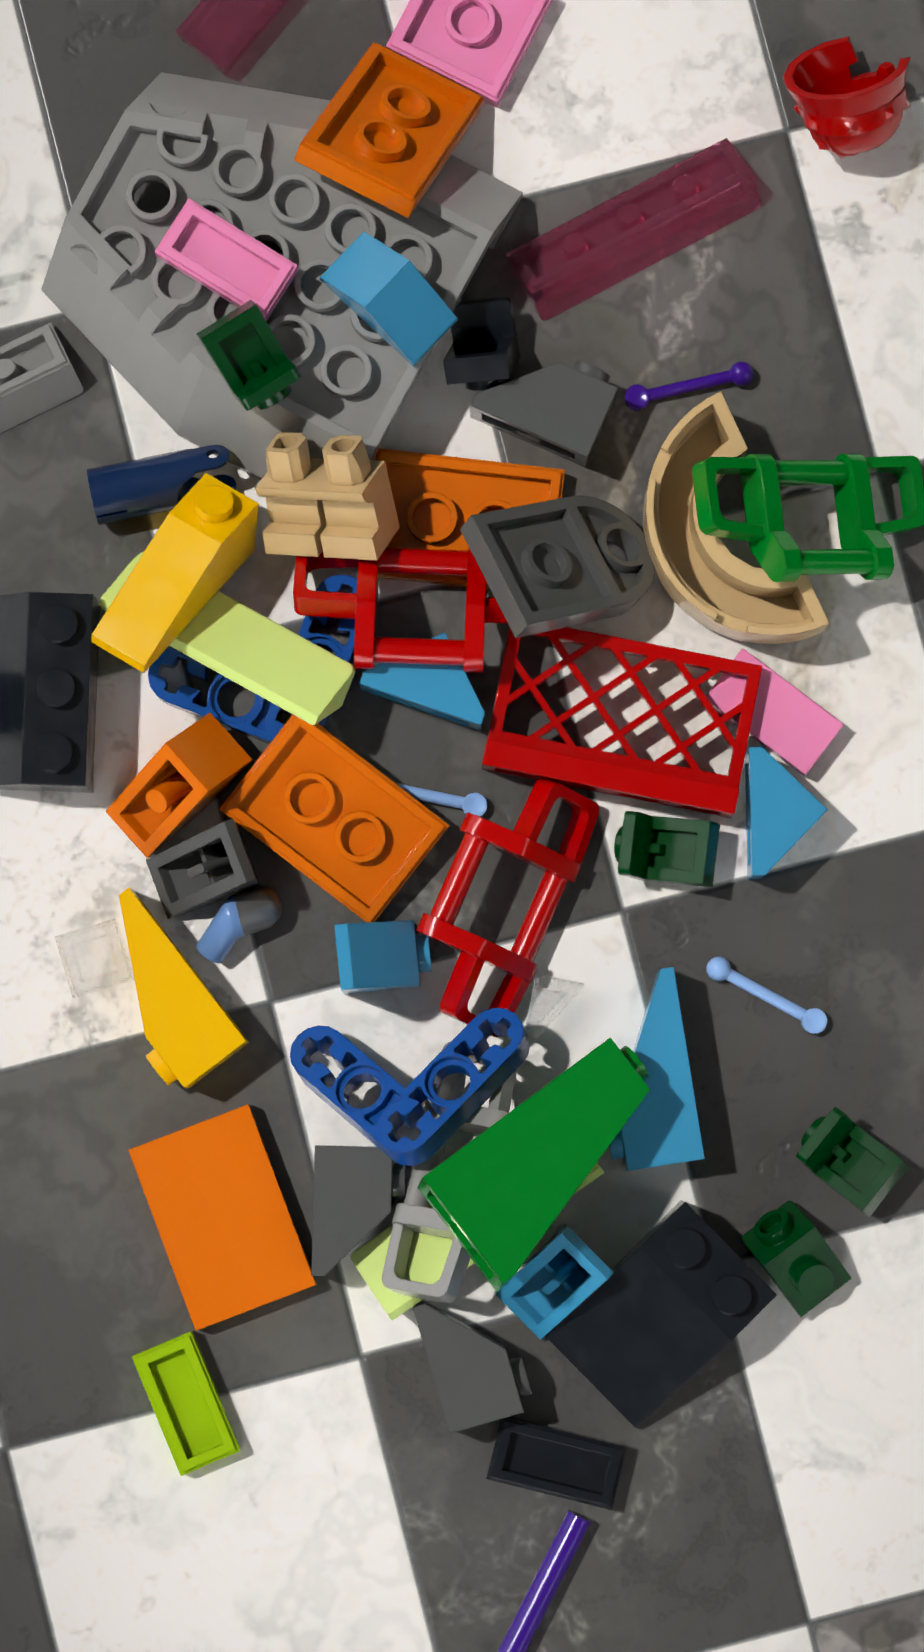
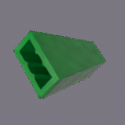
M611 1037L423 1176L418 1185V1189L496 1292L510 1282L650 1091V1088L644 1081L649 1075L639 1057L627 1046L619 1049Z

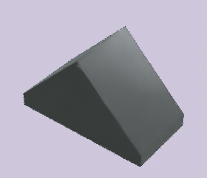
M234 819L217 824L146 859L167 919L180 916L261 885L240 828Z

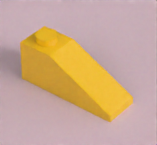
M205 473L168 513L93 631L91 642L145 673L255 551L259 503Z
M127 888L119 894L144 1033L154 1048L145 1056L168 1086L178 1079L184 1088L189 1089L247 1045L249 1040L136 892L131 888Z

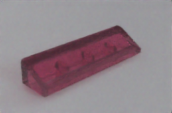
M725 138L510 251L506 256L535 311L545 321L757 210L761 206L762 201L755 176L730 141Z

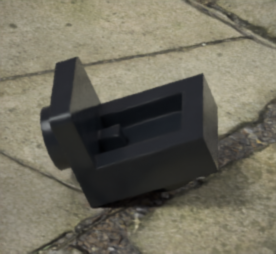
M497 297L458 302L453 311L458 321L451 327L453 343L443 359L447 385L465 383L466 389L478 391L503 384V379L510 378L520 358L512 300L509 297Z

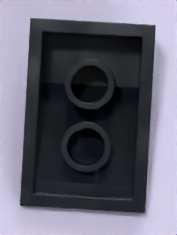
M680 1200L611 1269L614 1273L545 1336L637 1428L730 1343L777 1294L685 1201Z

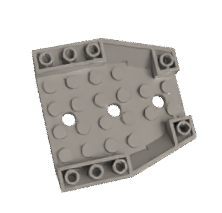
M161 72L125 109L65 217L41 288L42 292L178 436L199 447L209 445L224 446L230 454L228 462L251 475L262 479L267 473L266 448L280 432L302 433L307 438L310 457L323 458L322 449L330 438L339 435L361 436L369 460H373L434 346L413 367L378 333L364 329L359 323L358 315L320 281L321 275L364 231L410 260L453 312L488 247L494 249L523 196V192L451 155L408 219L294 161L299 144L331 100ZM152 181L164 184L170 190V199L162 210L155 213H146L137 208L134 204V196L141 185ZM188 198L256 240L270 241L277 244L282 250L283 256L298 265L299 271L266 322L288 359L296 366L301 378L290 385L292 391L285 399L267 409L260 410L257 406L248 411L244 409L235 399L196 335L238 307L155 255L156 248Z

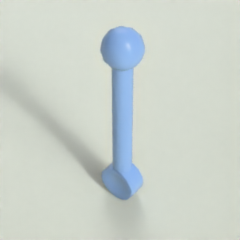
M397 783L419 801L462 809L465 814L471 813L479 817L487 809V801L479 793H471L463 797Z
M714 957L707 963L706 971L712 980L717 982L727 980L801 1021L802 1028L808 1033H820L825 1029L827 1017L822 1010L817 1008L806 1010L731 969V964L724 957Z

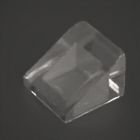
M540 974L538 977H535L525 1025L527 1038L536 1041L585 986V983Z

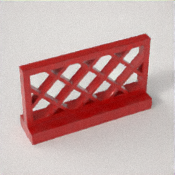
M565 627L533 634V636L548 638L562 660L531 680L517 659L521 637L515 638L512 630L509 628L482 761L483 770L534 780L544 778L564 786L726 818L733 817L736 810L739 784L762 665ZM560 641L583 646L569 655ZM594 648L611 651L625 672L594 692L574 662ZM623 653L644 657L645 659L631 667ZM657 660L673 663L687 683L685 687L658 705L637 676V673ZM686 666L709 671L694 679ZM568 667L587 695V698L556 717L537 689V686ZM514 670H516L525 685L510 694ZM718 673L745 677L746 683L742 703L719 717L699 686ZM630 679L650 710L619 730L599 699ZM692 691L712 720V723L682 742L662 711ZM528 692H531L550 721L530 736L503 731L507 706ZM593 704L613 734L592 749L576 746L562 726V723ZM739 714L734 739L724 723ZM655 716L675 747L655 761L638 758L624 736ZM555 729L564 743L540 738ZM715 729H718L732 750L728 774L722 775L702 771L687 748ZM618 741L626 755L603 750ZM680 753L689 768L667 764L666 762Z

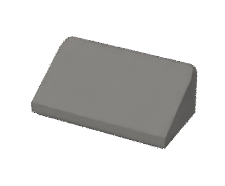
M51 322L0 347V433L77 397L83 392L82 384Z

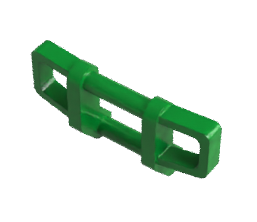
M748 454L746 457H709L695 463L692 467L697 519L701 532L709 536L747 541L752 554L773 582H794L798 580L800 575L860 574L865 580H886L893 573L894 558L892 547L884 536L907 532L924 525L922 469L919 459L915 456L864 457L861 454H839L835 460H774L770 454ZM869 473H893L899 482L902 517L898 520L875 523ZM716 474H741L746 523L727 520L720 513ZM833 485L842 549L800 550L791 535L784 528L779 486Z

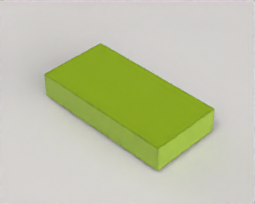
M193 1330L131 1356L180 1476L241 1451V1446Z

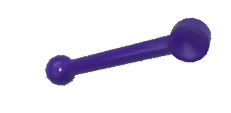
M741 361L734 363L728 371L646 389L639 384L632 385L626 390L625 403L630 410L641 411L648 406L649 401L731 382L738 386H745L752 381L754 370L749 363Z

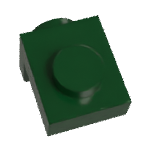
M249 300L196 334L235 399L246 411L256 406L263 410L276 405L291 393L292 388L290 385L301 378L296 366L288 359L252 300Z
M626 811L623 826L619 828L614 843L619 875L641 881L713 887L720 824L706 820L658 817L641 812Z
M834 1107L826 1117L822 1116L816 1119L808 1127L801 1141L802 1147L796 1155L812 1174L868 1217L872 1215L909 1169V1166L901 1158L857 1126L847 1114L837 1107Z
M787 1201L779 1208L764 1214L755 1226L741 1238L745 1246L759 1261L800 1317L804 1316L852 1279L816 1227L793 1201Z

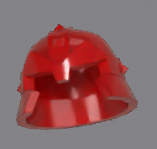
M847 36L819 44L804 51L789 63L783 79L787 90L796 102L793 109L802 117L805 128L810 131L819 150L832 152L842 159L846 156H854L878 148L895 134L900 126L903 111L911 107L905 86L911 57L900 58L897 69H895L894 64L884 62L879 65L878 70L875 72L859 74L851 78L849 66L857 62L859 58L850 37Z

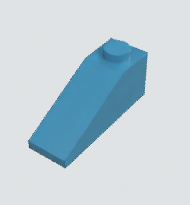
M674 967L663 968L657 972L633 1048V1052L639 1057L648 1072L649 1077L644 1081L650 1088V1091L609 1145L611 1159L623 1158L626 1171L705 1159Z

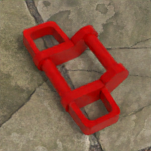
M386 548L377 561L326 558L323 551L319 557L296 556L293 585L294 611L303 616L355 619V669H374L375 663L462 665L464 666V672L483 673L485 623H507L496 599L486 598L487 581L470 548L469 550ZM358 567L356 593L312 591L307 588L308 574L314 569ZM380 573L467 576L465 639L376 637Z
M541 778L534 784L513 831L477 815L466 813L460 827V831L465 834L430 915L423 913L416 929L417 932L461 951L440 1002V1011L443 1014L466 1025L476 1017V1015L469 1012L468 1001L484 962L506 972L488 1010L504 1008L513 1013L516 1012L539 967L538 964L534 963V960L568 882L575 883L582 867L581 864L599 815V806L596 802L560 783ZM559 798L571 806L572 814L559 852L557 853L536 841L554 802ZM488 844L545 871L511 951L454 926V922Z

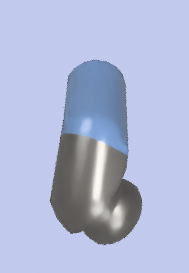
M258 886L252 890L243 891L228 897L196 944L198 952L214 963H222L239 938L270 928L282 914V903L278 892L269 886Z

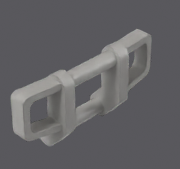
M470 1054V1055L467 1057V1058L471 1059V1061L477 1062V1061L475 1060L473 1054ZM517 1070L490 1097L488 1108L480 1107L458 1129L459 1131L481 1134L509 1113ZM458 1073L448 1075L441 1081L437 1090L438 1097L444 1100L450 1099ZM425 1100L423 1103L424 1111L427 1112L429 1110L434 1119H438L440 1115L435 1112L429 1101ZM445 1143L424 1163L413 1166L404 1203L396 1204L392 1219L393 1228L383 1269L382 1283L386 1288L399 1295L451 1303L459 1294L471 1257L436 1211L429 1208L430 1203L418 1189L422 1177L441 1164ZM414 1232L453 1239L442 1275L434 1284L405 1280V1271Z

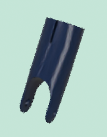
M209 445L87 469L89 488L98 524L103 525L171 511L201 479L193 477L195 474L218 469L227 464L230 457L228 449L222 445ZM214 453L219 454V455H218L217 457H215V458H210V457H209V455L214 454ZM225 474L213 476L236 490L237 484L233 477Z

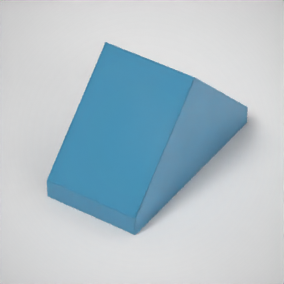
M364 231L320 277V281L413 367L458 321L455 314L410 260Z
M444 632L431 639H448ZM380 663L374 666V669H368L362 674L359 684L363 692L478 731L482 729L485 712L462 665Z
M749 747L745 753L747 878L761 879L828 809L763 747Z
M564 1224L516 1272L510 1282L495 1295L541 1340L607 1281L614 1272Z

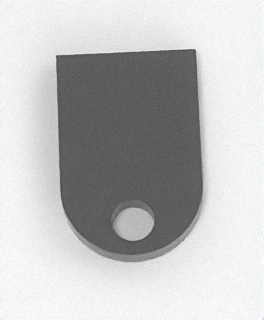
M570 496L471 515L460 528L515 638L622 615L629 611L643 597L653 582L655 567L641 529L622 510L595 497ZM607 542L618 546L626 555L627 561L616 557L610 551Z

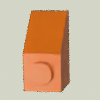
M208 713L167 741L105 812L145 857L149 858L221 795L253 759L211 713Z

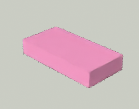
M188 198L155 250L157 258L233 305L240 307L249 300H252L265 321H267L299 271L297 264Z
M742 648L734 660L762 665L749 736L802 776H805L844 724ZM723 673L706 695L707 699L721 715L742 703L746 678ZM739 714L729 720L736 726Z

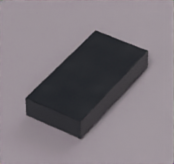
M509 1416L500 1419L486 1479L612 1510L627 1446Z

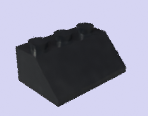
M24 592L0 595V790L93 793L99 646L91 642V637L100 622V606L93 594Z

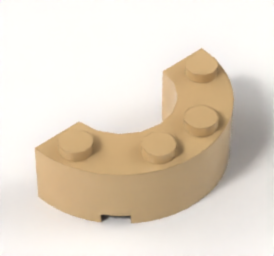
M720 391L698 404L678 422L664 441L654 462L645 492L643 531L648 552L655 567V573L666 592L685 613L701 625L725 637L755 644H784L823 633L829 622L807 575H800L798 580L794 582H773L763 568L752 567L732 555L719 537L705 535L699 529L692 477L693 465L709 457H745L748 450ZM716 474V484L719 483L725 474Z

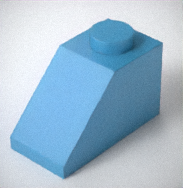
M414 920L334 925L340 988L344 994L421 987L419 973L432 972L429 937L423 934H415Z

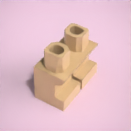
M278 433L266 448L267 473L255 487L257 495L266 498L269 524L262 532L266 554L319 557L323 551L326 558L377 561L400 528L385 461L369 460L361 436L339 435L330 438L322 449L323 458L310 457L307 438L302 433Z

